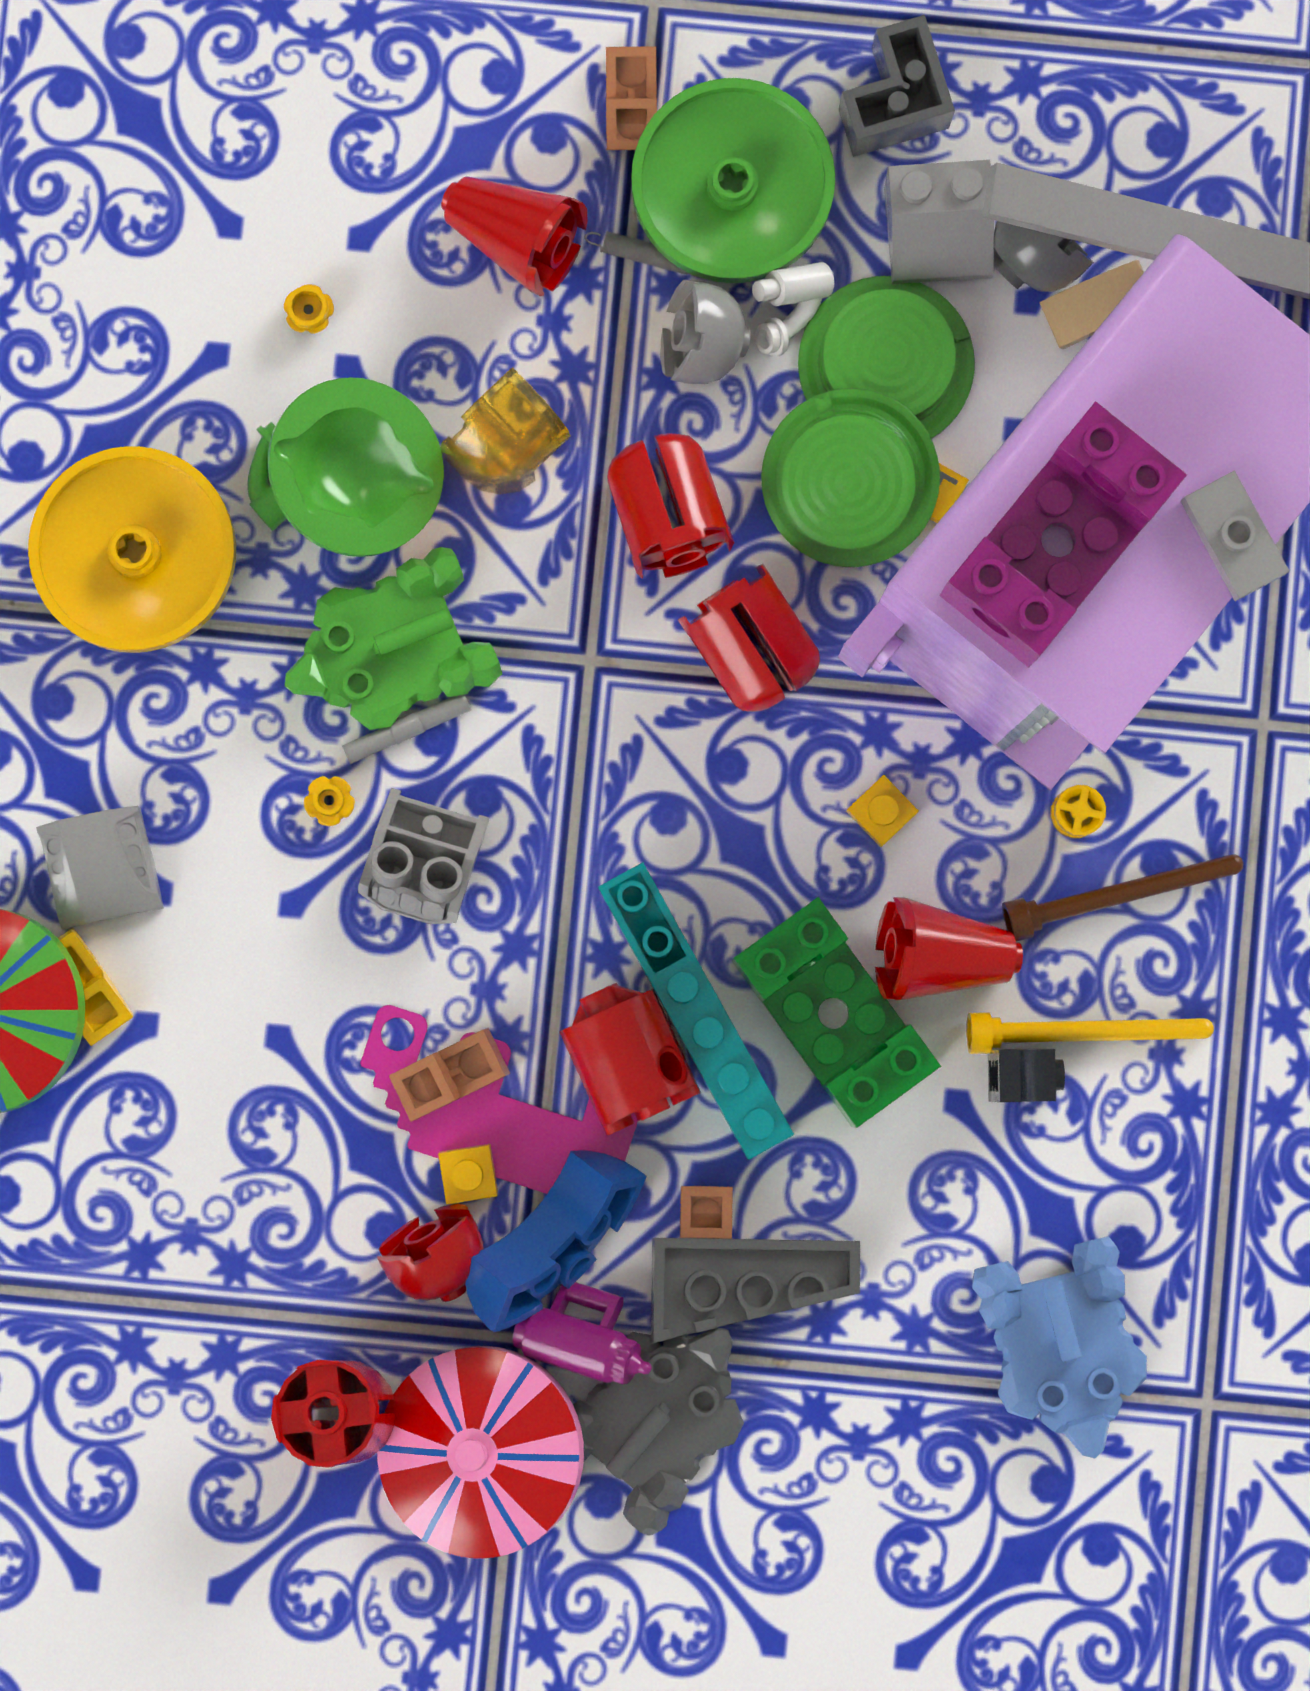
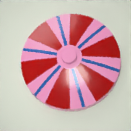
M471 1346L442 1353L417 1367L394 1392V1400L389 1401L384 1413H396L395 1425L386 1445L377 1452L379 1475L386 1496L402 1522L420 1539L436 1549L452 1555L474 1559L494 1558L514 1553L531 1545L547 1534L562 1519L569 1509L580 1484L584 1462V1441L579 1418L570 1398L559 1382L537 1362L522 1354L500 1347Z

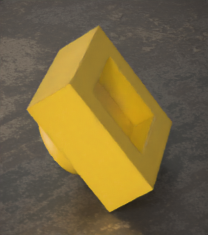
M883 775L846 812L882 847L919 810Z
M490 1144L440 1151L438 1153L446 1205L498 1196Z

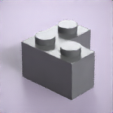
M925 15L876 29L871 49L881 80L843 91L838 109L853 157L949 129L955 112Z

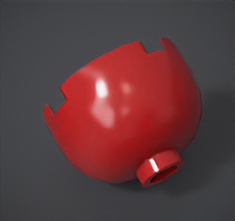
M458 1203L434 1209L438 1219L419 1226L418 1216L393 1232L380 1245L379 1251L382 1256H377L381 1267L395 1288L406 1296L426 1301L440 1298L442 1302H449L467 1291L465 1281L470 1274L471 1257L479 1254L480 1250L483 1249V1241L467 1205Z

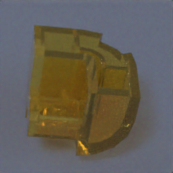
M512 367L461 416L465 421L463 428L453 438L448 436L443 440L440 449L443 458L464 480L480 491L501 495L518 492L535 482L534 471L564 444L571 435L546 401Z

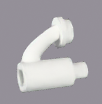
M819 262L773 270L766 275L765 280L754 282L752 293L758 302L768 300L773 306L798 303L783 321L779 318H770L756 328L755 341L761 353L774 357L783 355L788 348L789 340L804 328L816 314L822 298H827L832 294L834 276L826 263Z

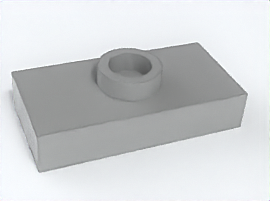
M1235 470L1185 496L1180 501L1234 601L1249 595L1290 572Z

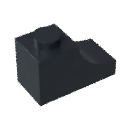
M1055 1049L991 1050L990 1054H987L989 1102L1056 1101V1090H1064L1063 1059H1055Z

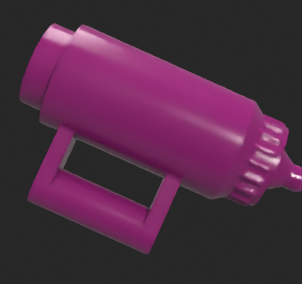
M575 1282L569 1289L561 1284L551 1309L543 1307L536 1314L516 1324L514 1328L513 1345L515 1348L521 1349L524 1356L604 1383L628 1384L635 1374H649L652 1370L651 1364L643 1361L641 1358L640 1344L628 1339L624 1333L613 1330L623 1307V1297ZM569 1302L605 1313L600 1325L564 1314Z

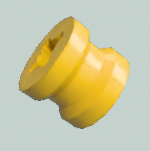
M1075 785L1062 791L1054 799L1050 809V818L1053 826L1060 834L1068 838H1082L1094 833L1102 826L1106 817V804L1103 797L1096 789L1087 785Z

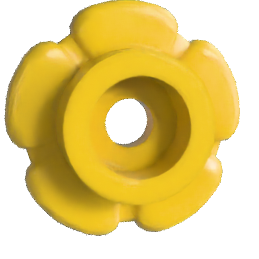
M312 284L303 285L290 292L285 299L284 311L288 314L286 321L296 332L303 333L304 331H309L310 334L319 333L328 326V318L334 313L333 301L329 295L322 293L320 287ZM306 306L313 307L314 310L311 314L304 312Z
M322 776L313 780L308 786L309 794L304 798V808L310 817L318 819L319 824L334 826L339 824L341 819L351 815L355 799L350 795L351 787L344 779L337 776L328 779ZM332 796L334 803L326 805L324 802L325 797Z

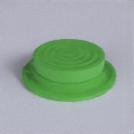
M891 276L864 278L852 282L831 294L823 301L816 314L808 322L801 339L798 354L799 380L806 400L820 393L842 388L876 391L895 399L907 407L921 421L931 439L943 432L962 410L972 387L975 370V357L971 336L962 317L952 304L940 293L920 282L892 284Z
M352 377L338 378L325 381L306 390L282 413L272 433L268 450L269 481L282 513L291 525L309 541L337 554L366 557L395 550L414 538L426 526L440 500L444 480V464L441 448L432 426L420 409L406 396L374 380Z
M842 388L820 393L799 404L781 421L765 451L761 473L762 492L771 520L782 536L793 547L806 556L825 564L840 567H862L876 564L895 556L920 535L936 506L940 486V467L937 452L929 433L921 421L907 407L895 399L876 391Z

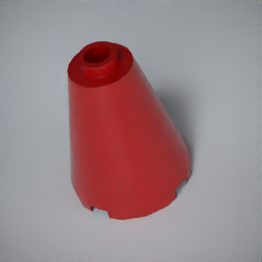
M468 176L460 179L458 183H451L446 189L441 202V208L445 211L444 219L448 225L526 289L538 296H545L544 288L553 292L568 275L581 248V245L573 242L577 227L586 231L588 223L586 206L575 198Z
M893 897L895 902L888 901L884 906L879 920L875 950L884 951L885 967H875L878 989L884 999L904 1000L1008 983L1013 974L1018 973L1022 967V945L1016 942L1014 934L1010 931L905 897Z

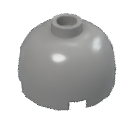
M683 280L676 287L666 311L676 313L672 332L669 329L663 328L661 335L660 359L662 372L665 376L672 377L670 380L683 383L709 384L718 381L734 368L739 357H744L749 349L751 333L750 329L745 327L743 312L732 295L715 285Z

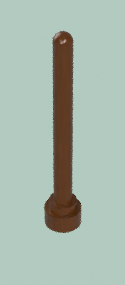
M1231 854L1037 904L1035 900L1026 902L1024 898H1019L1002 903L1003 918L1007 931L1014 934L1017 942L1033 938L1035 931L1042 930V924L1235 875L1241 872L1244 863L1240 856Z

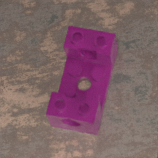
M1095 401L988 536L982 539L959 567L939 596L1029 668L1077 611V608L1138 533L1154 517L1187 474ZM1054 526L1067 530L1073 540L1071 552L1062 557H1055L1047 553L1041 542L1044 530Z

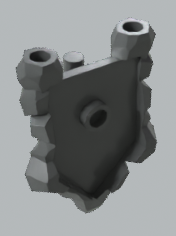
M714 1328L691 1339L682 1336L663 1341L662 1346L660 1342L651 1343V1335L631 1332L626 1337L640 1344L641 1358L643 1361L651 1364V1372L649 1374H635L628 1384L616 1382L597 1384L588 1393L586 1403L578 1400L573 1404L582 1429L584 1462L592 1454L605 1465L611 1474L618 1479L624 1480L633 1488L627 1496L623 1515L640 1533L651 1536L667 1526L669 1512L681 1508L689 1491L684 1483L691 1481L700 1470L699 1462L704 1457L714 1455L716 1450L734 1444L742 1429L744 1422L736 1401L725 1398L731 1394L732 1380L727 1370L733 1344L728 1329Z

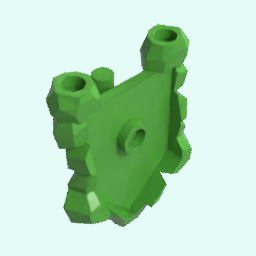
M440 547L432 549L424 559L411 558L396 568L397 577H385L377 581L376 587L368 590L356 587L352 590L334 587L317 599L313 624L320 630L312 632L304 647L303 656L286 673L284 686L293 694L322 696L330 705L347 708L351 705L350 715L369 730L391 727L402 711H408L419 700L426 702L436 699L442 691L447 697L466 695L474 686L489 687L495 683L502 675V670L492 645L485 642H471L463 646L443 597L452 593L464 581L460 564L453 550Z

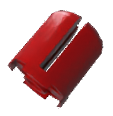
M675 433L655 435L654 441L657 447L655 449L657 460L679 525L678 527L672 529L643 440L626 446L612 459L608 467V484L629 545L636 573L641 578H643L642 569H662L665 578L689 573L709 565L706 558L707 554L715 551L724 543L727 544L730 551L735 543L702 447L689 435Z
M764 564L755 567L761 576L748 583L746 578L740 581L734 580L700 602L697 606L702 614L690 623L685 616L678 618L679 623L699 650L732 703L742 711L756 712L766 710L784 700L785 695L772 672L731 611V608L735 610L789 691H797L809 683L820 664L818 648Z
M315 1360L300 1365L296 1368L295 1372L285 1379L278 1395H275L273 1398L271 1421L277 1441L283 1443L292 1456L307 1463L306 1465L329 1468L370 1459L386 1445L395 1425L396 1413L379 1414L378 1402L394 1400L391 1386L377 1370L358 1361ZM338 1407V1419H333L332 1421L325 1419L313 1421L312 1410Z

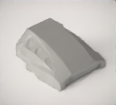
M391 788L375 831L359 882L358 893L382 910L427 924L456 923L486 833L489 818L479 815L478 819L401 796L400 790Z
M132 806L109 809L61 819L36 827L47 862L57 916L62 930L130 914L164 909L141 807Z

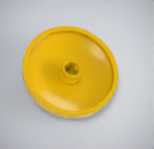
M140 446L111 448L99 451L76 462L66 469L47 489L39 502L30 527L28 540L29 566L33 582L43 603L51 614L73 634L88 643L112 651L125 653L154 651L166 648L189 637L199 630L217 611L228 592L235 570V531L232 519L221 496L210 481L191 464L175 455L154 448Z

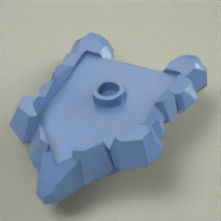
M1109 1236L1075 1244L1072 1258L1074 1272L1021 1284L1019 1274L1009 1261L974 1269L972 1289L982 1299L979 1312L988 1329H996L994 1340L998 1351L1003 1352L1001 1367L1003 1378L998 1395L1007 1412L1033 1420L1040 1413L1041 1422L1049 1429L1065 1434L1083 1456L1095 1459L1104 1451L1109 1424L1115 1419L1121 1408L1123 1399L1120 1394L1130 1396L1147 1379V1356L1134 1344L1133 1337L1123 1327L1126 1315L1124 1305L1119 1298L1125 1295V1275L1117 1267L1120 1253L1117 1246Z

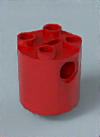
M614 983L579 1000L580 1006L572 1026L560 1031V1035L606 1136L635 1124L631 1116L632 1113L640 1121L669 1109L670 1105L666 1099L667 1097H670L674 1106L701 1093L654 989L642 993Z

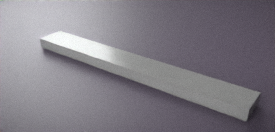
M995 163L990 166L982 214L983 218L1151 260L1156 259L1174 235L1180 234L1195 242L1244 283L1310 299L1309 242L1001 163Z

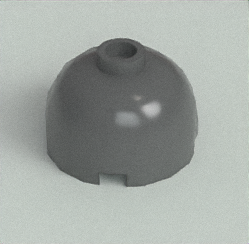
M999 221L996 223L994 229V248L1003 261L997 267V270L1016 289H1019L1026 283L1040 292H1054L1069 286L1094 263L1093 260L1087 257L1088 254L1075 240Z

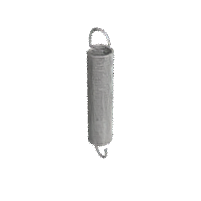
M607 231L602 247L600 244L587 240L589 234L599 236L601 234L589 232L584 236V239L589 244L599 246L600 252L608 253V255L620 256V258L642 262V264L664 268V270L676 271V273L690 274L671 263L650 242Z

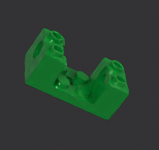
M817 897L735 956L731 961L850 1126L858 1128L942 1066L911 1024L905 1025L889 1001L882 997L878 986L846 944L849 938L820 898ZM830 998L842 1001L848 1011L846 1022L836 1029L824 1026L818 1016L820 1005Z

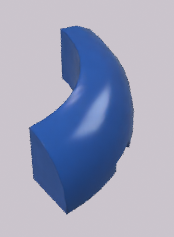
M588 1150L570 1151L560 1175L535 1210L508 1235L489 1247L480 1250L479 1254L471 1257L470 1274L465 1281L466 1290L473 1310L481 1321L492 1332L509 1328L542 1310L543 1305L540 1300L560 1284L569 1289L597 1260L591 1252L604 1237L608 1229L612 1228L616 1232L619 1231L634 1206L647 1176L627 1162L604 1153Z

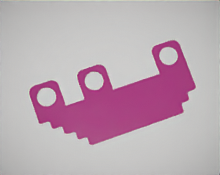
M385 1005L377 1011L360 1064L364 1068L374 1070L376 1073L373 1081L374 1087L385 1090L388 1093L385 1101L386 1107L399 1112L398 1128L409 1131L411 1134L407 1144L409 1149L439 1159L438 1153L440 1151L490 1144L496 1178L545 1194L549 1192L560 1175L570 1151L588 1150L604 1153L623 1161L626 1160L638 1123L634 1113L631 1116L635 1124L606 1136L590 1098L583 1120L579 1121L499 1095L504 1077L411 1122L389 1075L417 1062L428 1028L427 1021L420 1014L392 1005ZM393 1018L407 1020L414 1029L413 1042L408 1048L401 1051L389 1049L381 1038L384 1024ZM475 1032L466 1033L460 1041L475 1034ZM494 1039L508 1066L511 1057L509 1046L503 1041Z

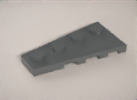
M652 1238L651 1343L860 1293V1241Z

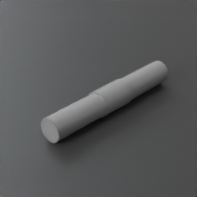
M465 695L452 696L419 712H414L396 720L391 727L378 729L342 745L350 764L467 713L471 711V707Z

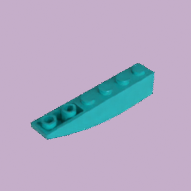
M642 862L598 886L624 937L747 1160L793 1136L792 1129L644 863Z

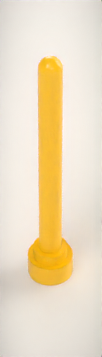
M987 1012L968 1013L966 1024L969 1054H990L992 1048H1001L1002 1043L1206 1039L1214 1032L1212 1022L1205 1018L1001 1022L1000 1017L991 1018V1014Z

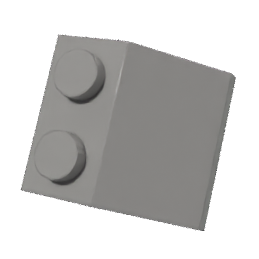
M990 160L888 166L884 194L892 284L993 278L994 220L982 217L991 166Z

